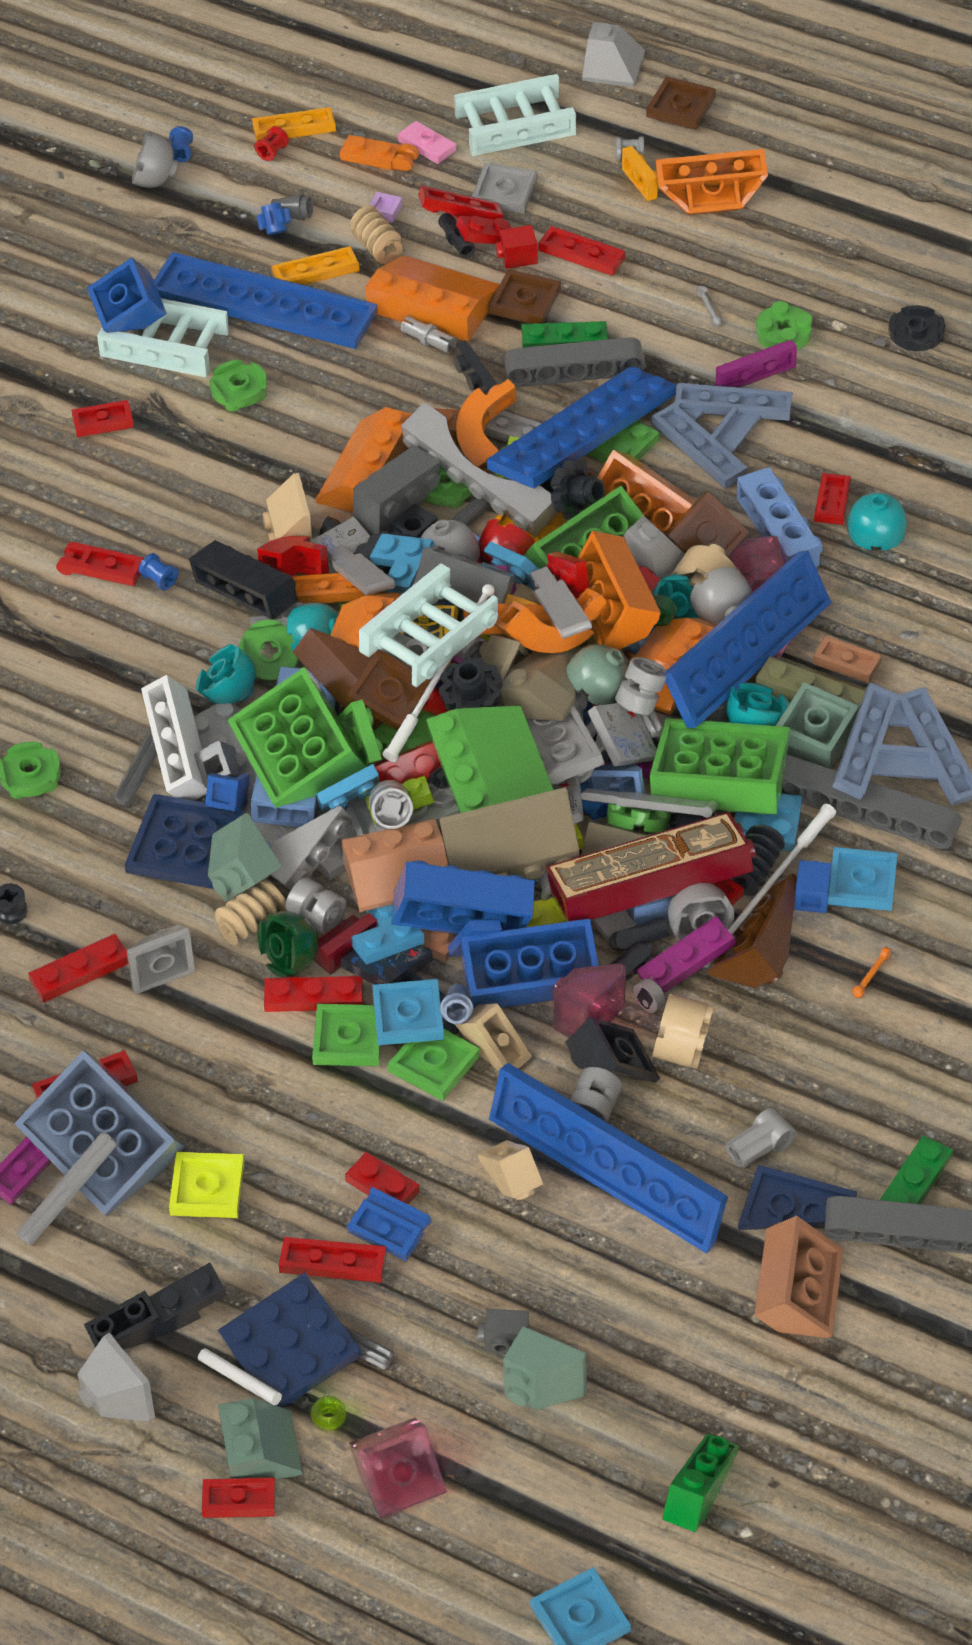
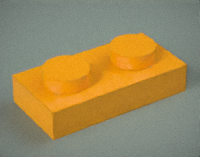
M632 145L623 148V172L647 201L658 198L657 172L651 170L644 156L638 154Z

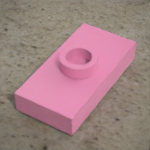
M415 121L398 134V142L415 145L419 149V154L436 164L441 163L456 151V143L418 121Z

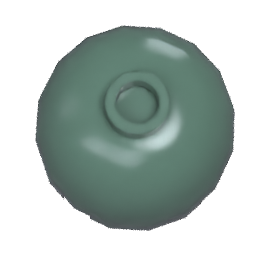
M592 644L584 647L571 658L566 667L568 679L578 692L583 689L590 695L587 700L596 705L613 704L616 701L615 696L621 682L627 680L625 677L627 663L624 660L623 654L615 648L602 644Z

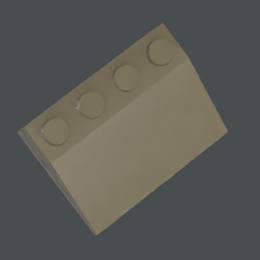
M566 787L439 818L448 865L457 866L461 870L474 872L486 870L494 875H519L525 879L533 880L547 873L546 866L580 856Z

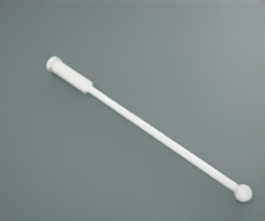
M486 584L483 586V594L477 604L481 606L489 596L494 594V587L492 585ZM450 660L437 670L412 714L406 716L390 745L384 750L382 755L386 760L396 762L399 758L398 754L418 722V714Z
M823 804L820 812L797 839L798 844L732 924L728 930L731 935L742 924L800 850L807 848L826 823L836 815V810L831 805ZM709 962L704 967L708 968L711 962Z

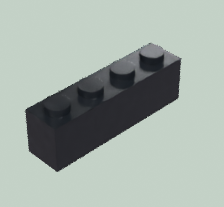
M216 540L189 558L196 583L271 620L299 601L295 590L296 583L289 574L274 569L269 564H264L250 555H245L231 546Z

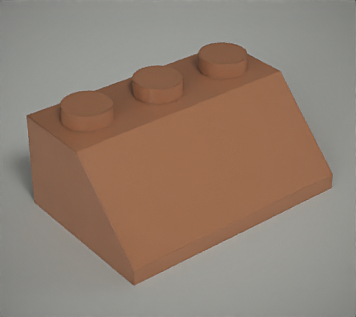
M436 819L342 840L344 866L359 912L393 905L394 889L406 861H425L429 865L448 866L444 842Z
M798 1216L766 1228L754 1316L777 1332L822 1338L832 1337L843 1248Z

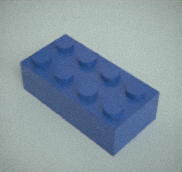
M406 861L394 889L391 925L412 926V928L459 934L470 919L500 920L502 931L526 928L533 916L535 881L525 879L519 875L501 876L494 875L486 870L474 872L461 870V868L453 865L441 867L429 865L425 861Z
M590 919L461 937V959L467 994L473 1004V1009L477 1005L498 1003L500 1008L600 994L601 974Z

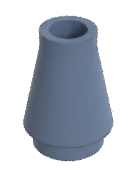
M454 984L448 989L440 1005V1012L443 1018L453 1024L465 1022L473 1013V1004L467 994V990L460 984Z

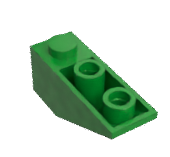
M707 1433L671 1482L662 1520L696 1533L707 1517L740 1446L729 1442L724 1437L713 1436Z

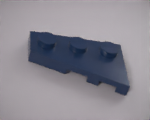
M758 1165L738 1228L739 1230L766 1229L795 1216H798L813 1228H825L826 1200L834 1196L857 1198V1191Z

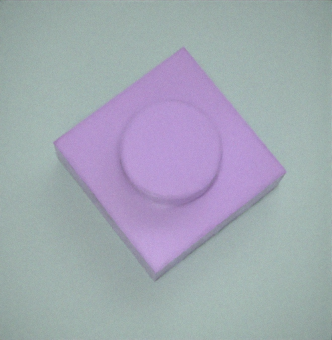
M376 192L370 205L375 206L388 222L394 223L403 206L402 197Z

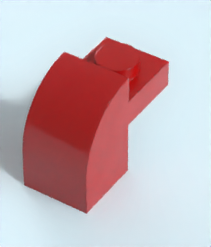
M308 536L281 537L257 548L258 561L269 564L272 568L287 573L291 577L297 573L307 575L329 574L327 546L311 543Z

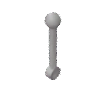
M698 286L696 288V295L702 297L712 316V324L720 326L723 320L716 314L707 296V287Z

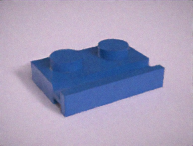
M372 1187L366 1200H363L347 1225L348 1233L372 1245L386 1246V1252L407 1262L424 1235L423 1231L427 1225L431 1224L432 1220L430 1215Z

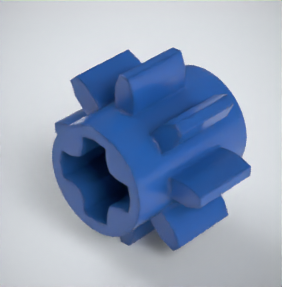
M273 203L261 207L262 214H258L256 217L259 230L266 228L267 235L287 231L286 224L292 221L289 208L282 209L281 203Z

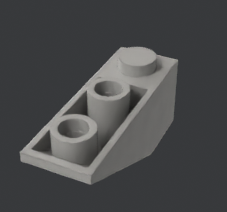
M337 806L277 839L270 848L282 867L269 876L289 891L292 890L300 879L304 877L311 879V874L320 863L327 859L330 849L338 838L347 832L353 818L343 808Z

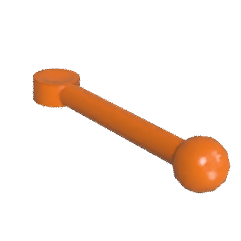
M886 946L882 949L879 958L861 983L853 987L852 994L854 997L861 998L864 995V988L882 963L889 958L892 949Z

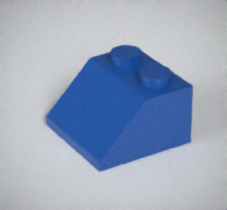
M130 258L87 287L102 328L106 333L145 329L167 314L150 271L134 258Z

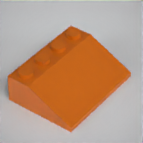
M402 255L378 268L366 284L365 292L366 301L377 304V315L400 322L404 321L408 324L409 322L405 320V317L412 316L414 319L425 324H434L438 330L454 336L458 340H466L468 343L488 314L489 304L500 284Z

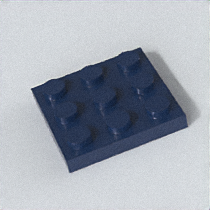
M153 793L125 862L126 873L214 889L208 877L212 835L242 816L244 811L242 809H238L235 812L205 806L203 802Z
M305 1272L217 1330L245 1372L282 1394L281 1401L276 1405L282 1408L362 1356L360 1348Z

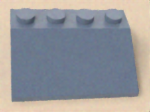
M84 1050L14 1123L64 1175L67 1174L101 1133L104 1132L117 1143L116 1147L79 1189L105 1216L161 1173L176 1157V1152H181L186 1147L94 1055Z

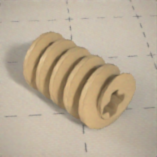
M366 205L354 214L350 223L351 232L377 262L387 264L400 256L403 252L401 236L375 206Z
M261 880L255 887L252 886L245 893L237 895L235 900L228 901L225 907L221 906L216 909L215 920L225 940L235 946L238 944L236 934L242 939L248 938L246 927L253 933L257 932V922L260 924L262 920L267 919V915L278 912L276 907L280 911H286V900L272 883L267 880Z

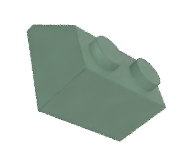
M803 682L776 725L790 727L787 754L833 769L846 747L859 705Z
M248 813L243 814L212 835L208 877L213 884L214 890L221 895L225 902L254 886L282 867Z
M523 1326L503 1358L505 1396L516 1405H526L535 1410L584 1397L587 1392L586 1353Z
M254 1398L218 1404L230 1478H275L276 1480L302 1475L291 1410Z

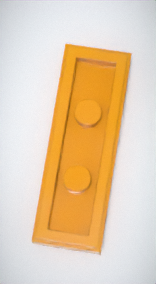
M331 107L252 118L256 142L263 139L272 126L282 128L289 138L336 132V124Z
M351 246L271 266L274 278L300 285L360 271L359 262Z

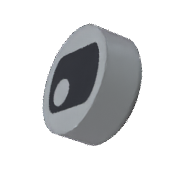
M644 979L635 985L633 990L635 999L646 1012L654 1013L664 1006L665 996L656 982Z

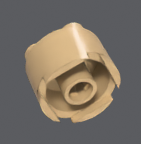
M711 544L709 547L696 545L687 550L671 575L686 576L690 579L688 581L689 584L694 587L698 581L702 584L708 578L706 574L711 570L721 567L737 568L725 556L724 549L719 545Z
M669 994L652 1057L698 1069L714 1006Z

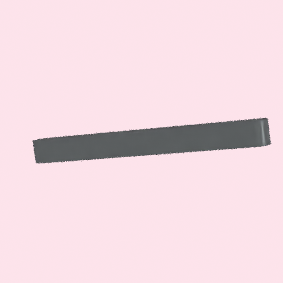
M655 712L662 726H664L666 718L677 719ZM660 737L652 738L655 747H658ZM787 755L782 794L800 795L804 805L820 810L823 804H829L836 810L837 816L937 849L949 848L962 824V817L954 809L872 782L868 783L866 792L861 800L832 788L837 773L836 770Z

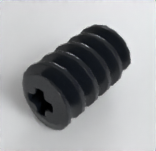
M766 825L751 826L745 835V839H751L755 848L756 857L752 858L753 871L730 878L744 888V895L747 896L755 895L758 892V886H761L764 882V877L769 874V868H772L775 864V859L780 855V850L785 847L783 836L774 828Z

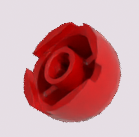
M492 519L487 522L478 540L480 556L484 563L492 565L491 561L493 559L484 552L490 541L524 556L535 543V540L524 530L511 523H507L503 527L497 525L498 519Z

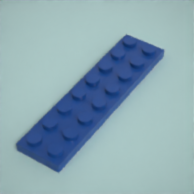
M175 252L170 254L154 279L162 299L227 311V315L230 317L353 349L357 348L378 313L377 304Z
M630 366L487 459V469L534 489L554 476L557 468H563L566 460L580 459L675 396L676 384L666 381L662 377L646 373L640 368Z
M808 550L798 552L662 674L667 676L665 682L687 728H694L702 723L728 699L732 686H734L735 691L739 689V683H744L764 666L769 657L776 655L831 604V600Z
M510 1063L500 1068L489 1116L490 1121L706 1254L715 1245L728 1199L726 1194Z

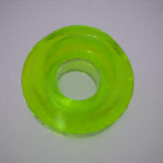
M323 1396L312 1406V1422L321 1430H335L345 1422L346 1408L336 1397ZM326 1413L334 1414L331 1417H324L323 1415Z

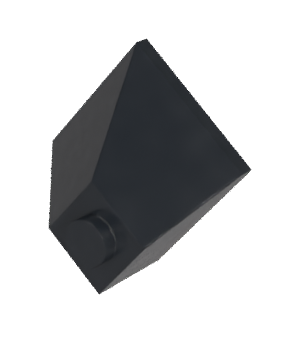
M590 1016L565 1041L571 1053L572 1062L580 1069L599 1067L608 1070L615 1076L655 1083L660 1079L634 1029Z

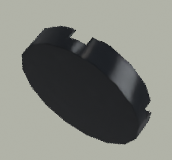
M912 305L903 307L901 312L897 314L895 312L891 315L888 332L891 340L903 349L927 351L943 341L946 325L944 318L941 315L939 317L935 314V310L932 308Z

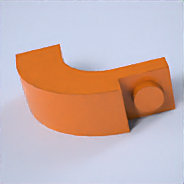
M509 379L502 384L494 385L487 395L477 388L465 400L457 418L456 433L459 451L474 466L488 474L492 471L487 469V459L499 452V450L488 440L484 431L494 417L517 401L516 387Z
M589 588L576 600L590 621L595 620L601 614L602 607L607 603L599 593ZM516 601L507 608L494 624L508 638L520 642L530 650L541 653H559L573 649L594 634L591 629L562 639L551 620H539L527 607Z

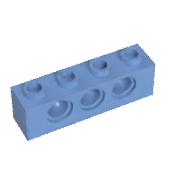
M770 467L737 477V499L780 567H783L798 552L807 550L815 567H818L820 553L823 552L821 540L811 532L807 518L801 516L798 512L794 498L787 495L780 477L776 478Z

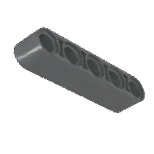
M631 337L515 348L506 352L503 358L506 378L515 387L613 378L630 366L640 368L642 371L646 366L641 342Z
M834 1196L826 1200L824 1233L827 1237L836 1240L972 1254V1210Z

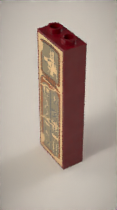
M729 812L555 863L546 866L550 892L564 918L569 922L584 919L593 920L676 895L694 884H713L752 872V858L756 857V853L751 839H745L740 822L735 823Z

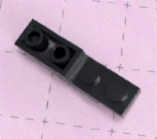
M208 1263L151 1296L144 1290L85 1323L84 1326L95 1348L103 1336L110 1333L122 1349H127L150 1342L193 1323L201 1318L198 1311L228 1294L211 1263Z

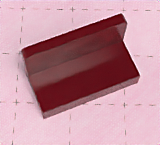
M370 913L361 919L351 915L319 938L317 955L314 961L331 975L341 968V958L354 949L351 937L377 927V919Z

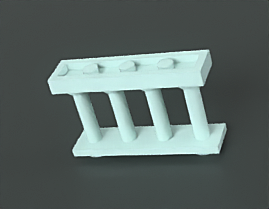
M558 74L454 95L456 119L468 117L472 128H469V150L472 156L576 135V113L573 107L560 109L556 98H559ZM545 101L550 112L535 115L530 104ZM519 106L524 117L509 120L504 109ZM494 111L498 123L483 126L479 114Z
M161 298L167 314L145 328L142 336L130 334L127 331L106 333L103 328L100 329L97 335L99 352L102 357L207 377L210 371L208 349L206 348L214 333L228 336L227 311ZM161 323L176 326L168 341L153 338ZM187 328L202 331L195 346L180 344Z
M440 563L359 629V652L370 657L378 649L384 648L412 666V685L418 687L426 679L432 678L440 667L483 631L494 626L498 619V598L493 595L480 606L451 588L450 568ZM445 598L470 615L459 622L433 606V604L439 599ZM425 615L450 631L439 639L412 621L418 616ZM404 631L430 648L419 656L392 638L399 632Z

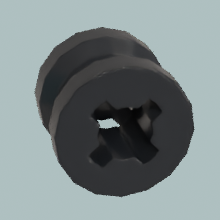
M17 884L1 885L0 921L6 924H15L22 921L28 913L24 890Z

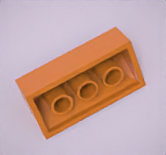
M385 407L361 420L317 495L316 503L353 513L354 487L408 449L403 442L404 437L401 425L412 414Z
M615 450L611 452L597 477L604 483V496L622 486L643 515L664 535L696 501L633 456Z
M592 531L578 558L586 561L589 589L599 593L607 603L602 607L601 614L595 620L590 621L592 625L591 630L594 632L593 635L597 644L620 650L648 637L653 626L658 622L661 612L624 537Z

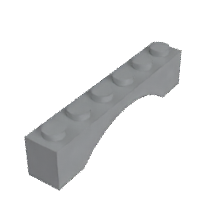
M424 402L401 425L404 437L403 442L408 448L415 445L438 459L440 467L446 471L447 475L454 482L463 483L468 487L473 496L480 500L482 498L485 499L496 513L501 516L505 514L512 519L515 526L525 532L528 531L536 537L558 514L551 501L552 494L541 486L533 489L513 480L493 476L474 466L454 444L446 417Z

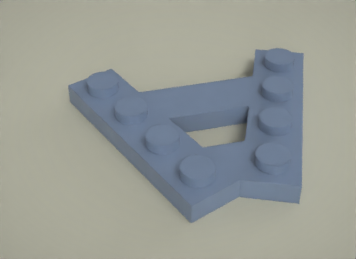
M678 383L675 403L652 415V424L725 489L736 483L737 477L748 474V467L733 454L761 418L790 421L793 392ZM702 414L726 415L711 435L697 423Z
M870 682L865 690L832 788L861 800L866 792L871 775L938 780L951 806L972 800V772L926 688L922 687L898 695ZM888 726L909 727L919 747L882 744Z

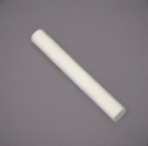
M206 1348L200 1351L198 1360L272 1405H277L281 1401L282 1394L212 1351Z

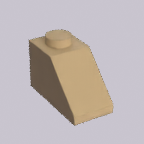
M498 1003L477 1005L468 1020L455 1024L466 1041L480 1048V1057L498 1071L507 1063L519 1069L532 1058V1055Z
M506 1140L477 1154L480 1162L502 1195L521 1200L535 1193L534 1188L543 1185L531 1151L527 1146Z

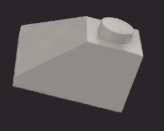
M593 22L587 40L582 81L634 88L645 56V49L619 25Z
M644 516L629 528L623 536L637 565L650 569L659 578L670 576L685 555L682 550Z
M175 925L167 929H161L127 949L132 989L135 994L195 972L190 931L187 927Z
M110 1333L106 1334L78 1373L80 1389L77 1392L81 1401L87 1408L93 1406L101 1417L152 1421L155 1419V1412L149 1380Z

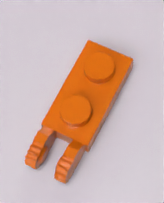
M348 135L340 150V159L343 161L407 172L412 169L413 160H416L419 156V149L412 144L403 143L399 145L354 135Z

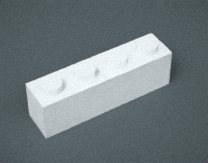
M165 675L141 688L166 792L176 798L195 801L206 795L207 791L194 754L201 751L202 747L187 688Z

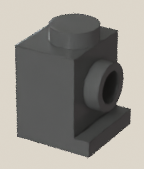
M219 740L194 754L205 788H207L208 775L211 773L231 777L241 775L235 753H237L235 747Z
M487 1308L485 1322H479L478 1343H485V1351L506 1354L523 1326L529 1328V1311Z

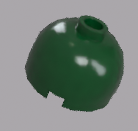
M279 911L267 915V919L260 922L257 934L261 955L267 954L268 959L271 961V963L266 964L267 968L274 975L283 978L307 969L317 955L319 941L317 930L305 916L296 912Z

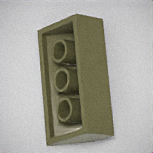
M769 657L756 677V684L773 689L771 695L776 696L778 699L782 694L789 703H791L803 682L859 705V707L866 687L784 657Z

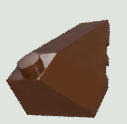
M314 628L308 630L293 651L296 657L344 709L350 704L346 701L348 693L374 657V654L367 657L359 652V648ZM373 717L374 723L371 726L373 732L383 724L382 721Z
M794 873L775 881L751 911L753 915L747 918L734 932L736 935V945L710 963L707 969L710 976L756 988L766 982L767 984H772L782 976V969L789 956L797 876Z

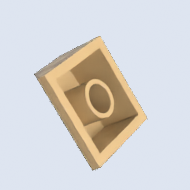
M295 473L266 499L267 512H263L262 517L265 530H271V533L267 534L268 542L287 536H308L310 541L312 540L310 512L300 475Z

